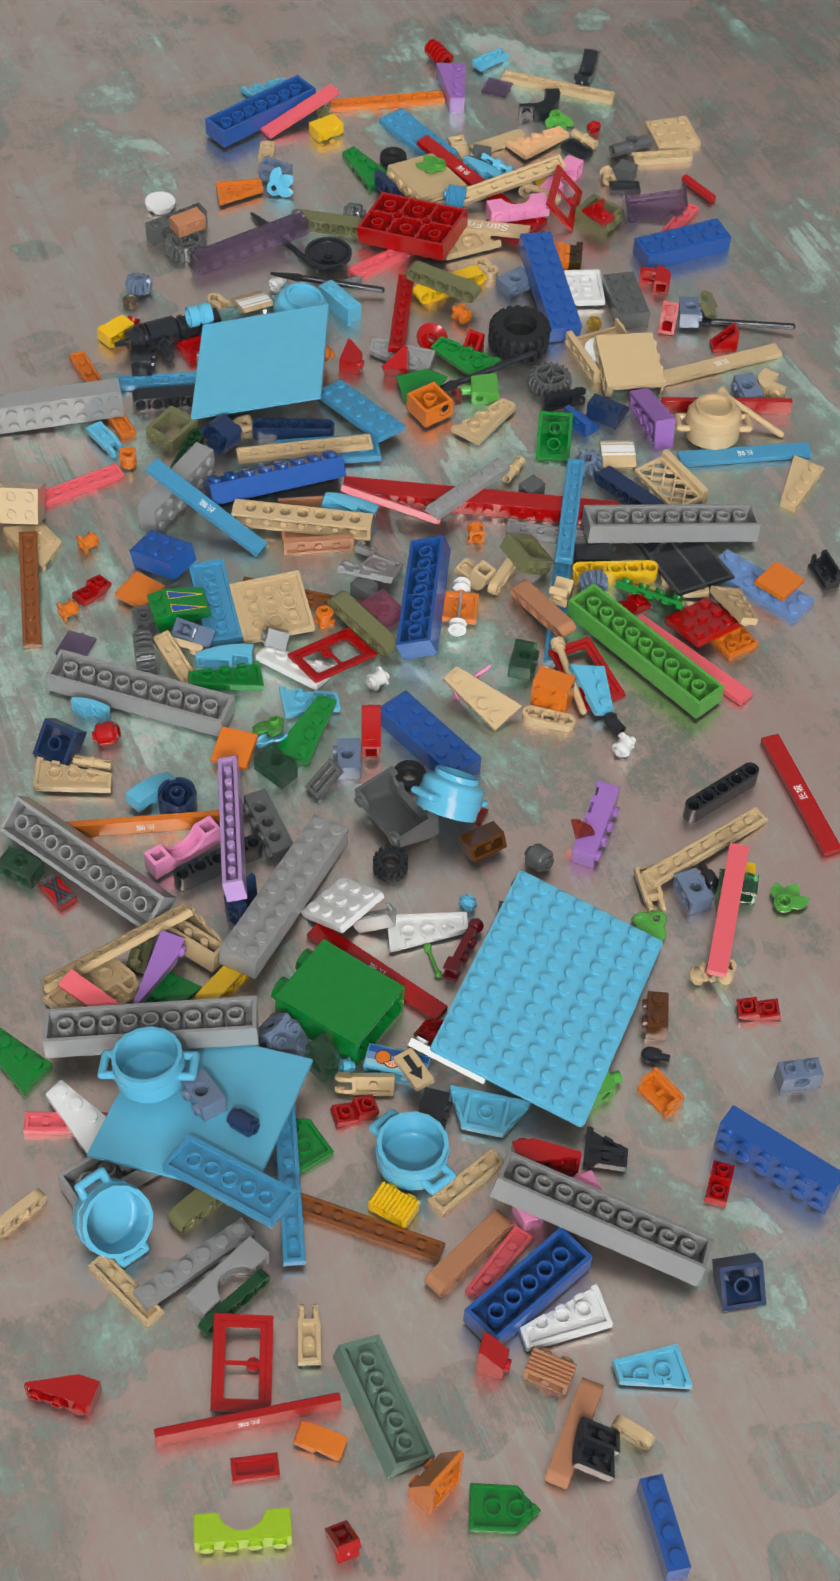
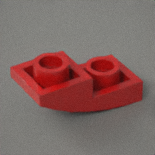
M99 574L86 580L85 587L72 592V599L85 607L102 596L111 587L112 583Z
M642 594L629 595L626 601H617L634 615L640 614L652 606Z
M757 997L736 999L739 1019L750 1021L781 1020L778 998L757 1001Z
M373 1095L353 1097L352 1102L335 1104L330 1108L336 1127L355 1124L380 1113Z
M716 1160L713 1161L704 1203L722 1208L726 1207L735 1165Z

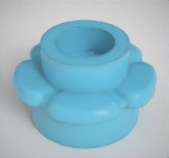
M465 894V896L459 897L458 905L464 910L471 912L477 907L476 898L472 895Z
M350 1057L341 1059L339 1072L354 1073L355 1062L351 1061Z

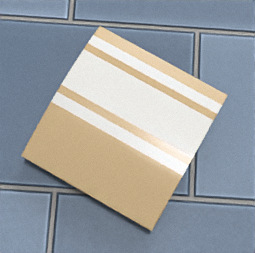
M262 291L230 298L231 305H236L240 313H248L274 306L273 301Z
M633 441L599 442L600 455L603 458L602 469L607 466H611L616 470H634L637 468Z

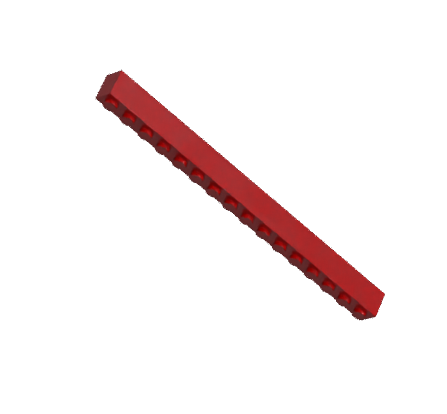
M345 476L343 483L420 510H426V506L456 487ZM483 489L450 513L560 523L563 496ZM580 498L577 525H582L584 505H619V501Z

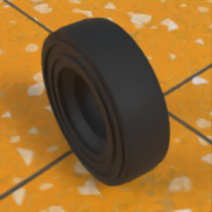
M388 147L380 153V163L386 168L390 164L407 160L406 152L398 147ZM393 156L398 157V159H389L388 157Z
M414 760L401 761L394 767L398 772L395 777L399 782L402 781L404 783L406 792H412L411 788L413 786H419L423 775L426 773L424 766ZM410 771L414 772L417 777L414 780H405L402 774Z

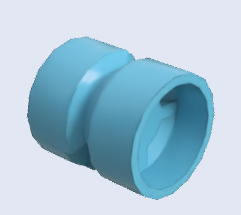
M209 302L200 303L198 306L191 305L185 307V318L190 328L200 326L201 323H213L214 316Z

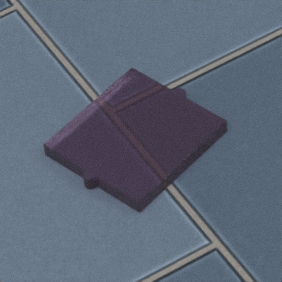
M489 77L487 82L484 83L482 93L506 98L508 93L511 92L513 83Z
M68 630L55 654L57 655L59 650L62 649L87 656L97 640L95 637L85 635L84 633Z

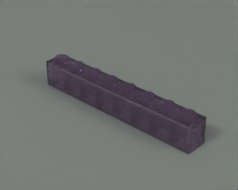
M298 211L190 252L191 267L198 276L308 235V218L302 211Z

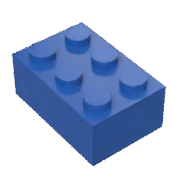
M150 530L129 550L134 567L174 581L196 561L192 543L154 530Z

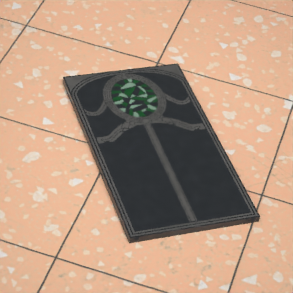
M707 542L636 543L648 560L655 561L658 564L659 574L675 594L682 596L710 587L711 585L732 580L735 577Z

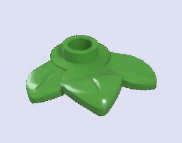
M552 110L549 113V117L545 120V126L547 129L560 126L566 130V127H574V122L569 116L563 115L560 110Z
M423 155L425 162L416 163V166L421 170H425L426 173L441 172L446 169L444 159L430 155Z
M272 716L267 721L256 723L252 727V733L259 735L267 732L273 738L283 730L284 719L279 716Z
M775 883L771 888V895L775 899L774 907L779 912L787 913L792 909L801 910L809 904L810 898L800 896L798 884H792L784 888L779 883Z
M662 911L639 912L632 917L631 921L637 925L636 928L661 941L664 940L666 936L664 926L666 925L667 918ZM654 917H659L660 920H659V921H654L653 918H654Z

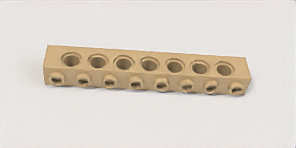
M235 499L231 512L235 519L248 528L321 536L353 534L354 539L370 541L373 529L372 513Z

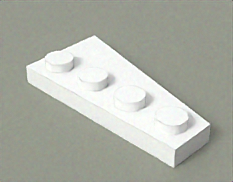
M265 646L256 654L257 661L314 690L321 688L331 678L329 677L315 683L287 657L288 651ZM305 657L303 658L318 673L335 666L331 664L329 667L323 665L322 661L315 660L313 662L306 660Z
M467 912L396 915V927L387 928L389 953L465 934L468 929Z
M419 1036L416 1039L411 1038L408 1044L410 1047L484 1084L486 1079L431 1052L430 1047L427 1046L429 1041Z
M60 1080L46 1093V1098L59 1117L63 1119L68 1130L77 1139L80 1147L87 1154L106 1116L65 1082Z
M595 1284L588 1291L579 1293L567 1303L558 1305L548 1314H543L520 1327L519 1333L526 1352L532 1351L534 1347L539 1349L540 1347H546L612 1328L613 1323L599 1287Z

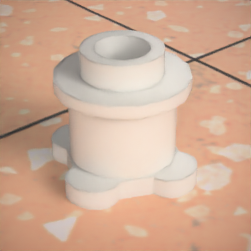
M277 276L271 278L268 282L269 289L274 293H279L283 286L287 284L288 279Z
M377 666L375 673L367 675L366 684L370 689L377 691L381 685L386 687L389 685L388 678L390 676L380 666Z
M621 732L618 735V741L614 743L612 749L618 757H628L630 751L635 748L636 739Z

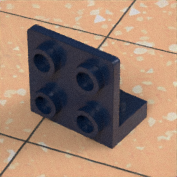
M381 170L375 171L374 187L381 193L386 192L405 196L398 190L397 184Z
M253 873L246 877L247 899L227 902L224 895L226 918L233 926L237 924L257 895L256 876Z

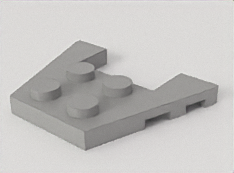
M359 540L355 545L354 552L368 558L361 566L343 559L337 568V572L392 584L402 571L404 564L387 554L382 556L377 553L378 549L373 546L370 549L365 546L366 542Z

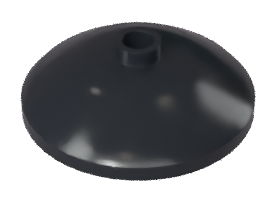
M321 237L311 241L306 246L305 257L311 265L319 269L335 270L345 266L351 260L352 249L342 239Z

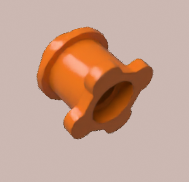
M464 302L452 308L453 314L451 317L454 320L457 318L461 324L469 322L472 316V312L465 308L466 304Z
M121 447L119 449V453H121L119 456L120 465L123 468L131 469L137 465L135 447Z
M480 522L470 523L467 526V532L470 536L468 543H484L486 532L484 531L483 524Z
M89 531L83 537L80 535L76 536L77 545L85 555L89 554V549L98 547L99 538L95 533Z
M69 599L68 602L62 605L60 602L56 603L57 612L65 623L68 622L67 618L78 615L80 609L76 601Z
M322 605L316 609L314 622L319 625L320 629H326V627L335 624V620L332 619L333 609L330 606Z

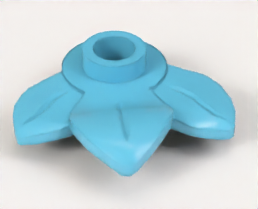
M275 168L270 173V182L267 184L268 193L285 198L291 196L293 191L290 186L293 183L294 176L289 174L282 175L281 168ZM272 185L277 187L276 191L272 190Z
M281 731L273 738L267 735V733L259 734L256 746L262 748L273 741H282L288 736V733L281 734Z

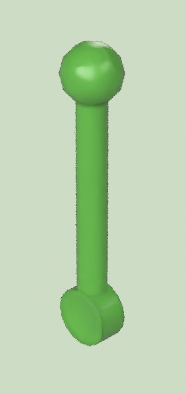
M426 943L424 951L429 955L435 970L434 975L436 978H441L442 972L438 969L431 952L432 946Z

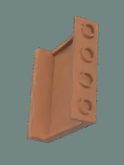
M324 496L278 498V503L323 508L321 504ZM281 531L284 556L354 551L353 534L321 536Z

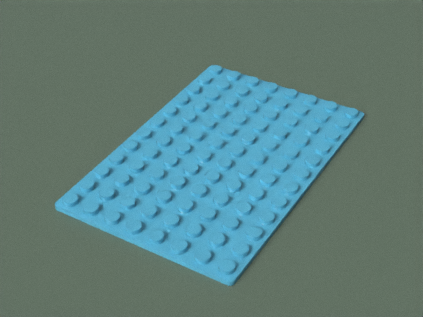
M519 871L430 1047V1051L578 1127H583L663 942L525 871Z

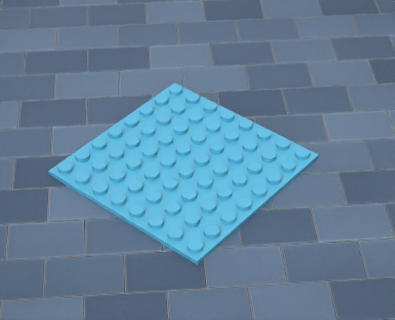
M329 304L203 325L191 419L321 399Z
M254 1045L183 1049V1051H195L200 1054L197 1071L205 1069L225 1096L227 1110L204 1122L200 1115L196 1116L194 1114L191 1103L183 1099L180 1092L182 1086L172 1096L154 1103L132 1101L119 1091L87 1153V1157L178 1179L165 1172L162 1165L190 1134L263 1173L310 1070L313 1059ZM185 1060L186 1072H189L190 1060ZM233 1108H242L259 1118L260 1128L255 1135L246 1137L229 1126L226 1119Z

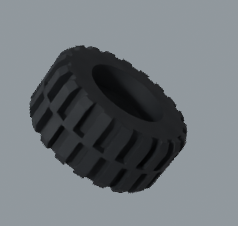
M516 305L515 307L507 306L506 309L502 308L490 319L488 333L489 348L494 355L497 354V357L504 359V361L534 350L536 351L534 357L519 363L535 362L536 359H540L548 350L551 329L549 321L542 312H538L535 308L531 309L529 306L522 307Z

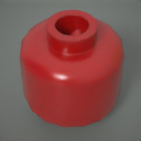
M111 720L97 723L94 731H92L93 741L97 742L101 747L117 744L119 738H121L119 725Z

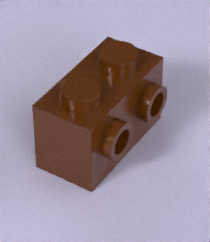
M494 821L459 836L462 851L472 862L507 847L504 831Z
M648 991L647 998L642 1001V1011H645V1016L642 1017V1029H645V1039L665 1041L668 1031L669 993Z

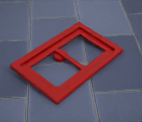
M557 164L546 205L569 231H572L575 222V211L579 206L582 190L562 167ZM561 177L575 191L573 198H567L559 189ZM557 192L571 206L568 218L554 204Z
M348 627L288 653L287 657L312 681L317 683L376 657L377 653ZM347 639L362 654L341 662L332 653V650L327 647ZM322 650L321 655L323 657H331L338 665L318 673L303 658Z
M589 636L566 644L564 650L566 655L585 649L595 666H605L612 701L626 695ZM549 650L548 654L558 670L565 673L558 653L554 650ZM578 687L583 702L585 704L586 710L591 709L586 699L584 698V692L580 687Z
M214 1313L210 1411L241 1412L271 1406L274 1316ZM226 1327L260 1329L259 1359L251 1357L247 1361L225 1360ZM225 1365L246 1366L250 1372H256L259 1369L258 1399L224 1398Z

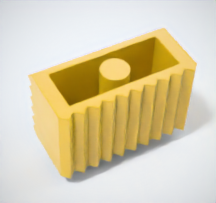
M334 113L309 122V134L317 142L328 140L344 133V123Z
M123 314L114 317L108 323L102 324L97 328V337L112 349V347H115L114 342L124 339V331L130 330L134 326V322L130 321Z
M382 1181L368 1201V1210L396 1226L407 1229L419 1212L420 1202L414 1195L401 1192L396 1185Z

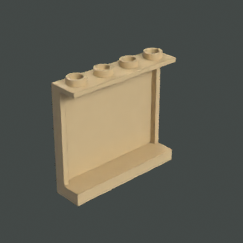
M433 153L426 154V155H430V156L436 157ZM423 156L390 164L386 173L397 184L398 190L406 197L425 201L444 196L445 189L448 190L449 184L464 188L467 186L447 166L445 170L435 173H426L425 170L419 169L416 163L425 162Z
M618 318L615 319L614 327L580 336H575L572 330L566 332L565 346L592 384L601 383L600 370L585 350V344L588 340L594 338L595 335L629 334L624 324Z
M652 332L595 335L593 349L597 366L600 370L605 397H611L613 390L658 388L659 394H662L664 387H666V377H663V365L660 364L659 351L657 352V342L653 338Z

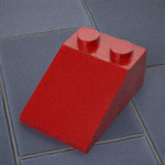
M519 1138L516 1141H512L511 1151L569 1177L579 1173L582 1157L581 1151L535 1138Z

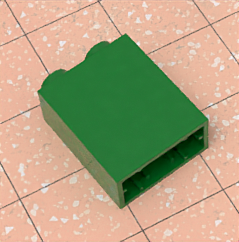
M323 939L314 951L307 948L301 953L295 965L297 971L290 979L283 976L274 985L271 998L275 1000V1013H288L291 1019H296L309 1039L342 1059L350 1057L351 1061L355 1062V1067H358L366 1057L369 1043L376 1044L404 1010L405 987Z

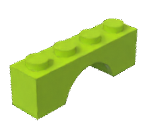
M290 1508L266 1509L262 1520L247 1530H235L223 1523L218 1513L193 1514L195 1552L199 1551L202 1554H210L214 1550L236 1552L240 1548L256 1551L268 1546H273L275 1549H283L287 1545H292Z

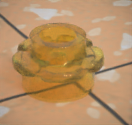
M590 316L587 320L589 330L598 331L601 328L600 318Z

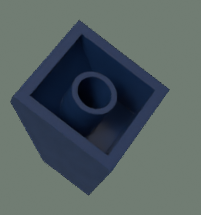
M595 393L587 403L586 416L595 422L616 429L629 412L630 407Z
M45 718L32 754L50 762L52 760L60 761V764L68 766L73 758H75L74 755L78 754L81 750L87 732L59 719Z
M756 1253L712 1259L714 1283L723 1311L767 1304L763 1261Z

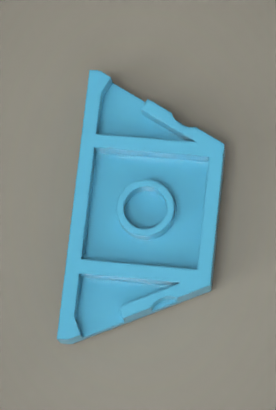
M454 1085L450 1086L451 1098L462 1130L503 1138L530 1109L531 1102Z

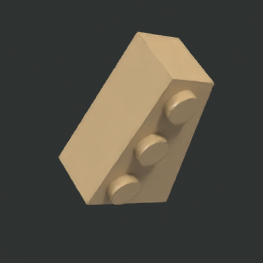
M190 904L188 907L193 916L174 925L165 932L185 938L184 945L187 948L184 955L213 973L221 966L219 964V948L224 941L213 928L210 929L206 925L205 919L202 916L199 917L194 911L195 908Z

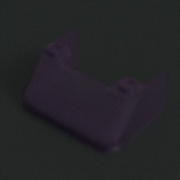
M682 182L678 190L628 196L627 190H624L622 206L625 220L633 223L637 222L638 219L668 215H674L675 217L683 216V213L688 209L686 183Z

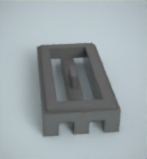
M329 758L306 784L305 788L320 800L344 773V770ZM331 766H333V767L329 770V772H328L326 775H324V774L327 772V770H328ZM320 780V782L315 786V788L312 789L313 786Z

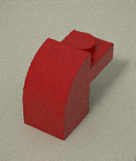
M658 265L657 269L641 266L639 282L653 285L652 293L668 296L671 280L670 271L661 265Z

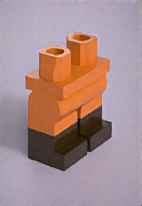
M554 240L563 270H580L583 242L570 245L564 242L556 243Z

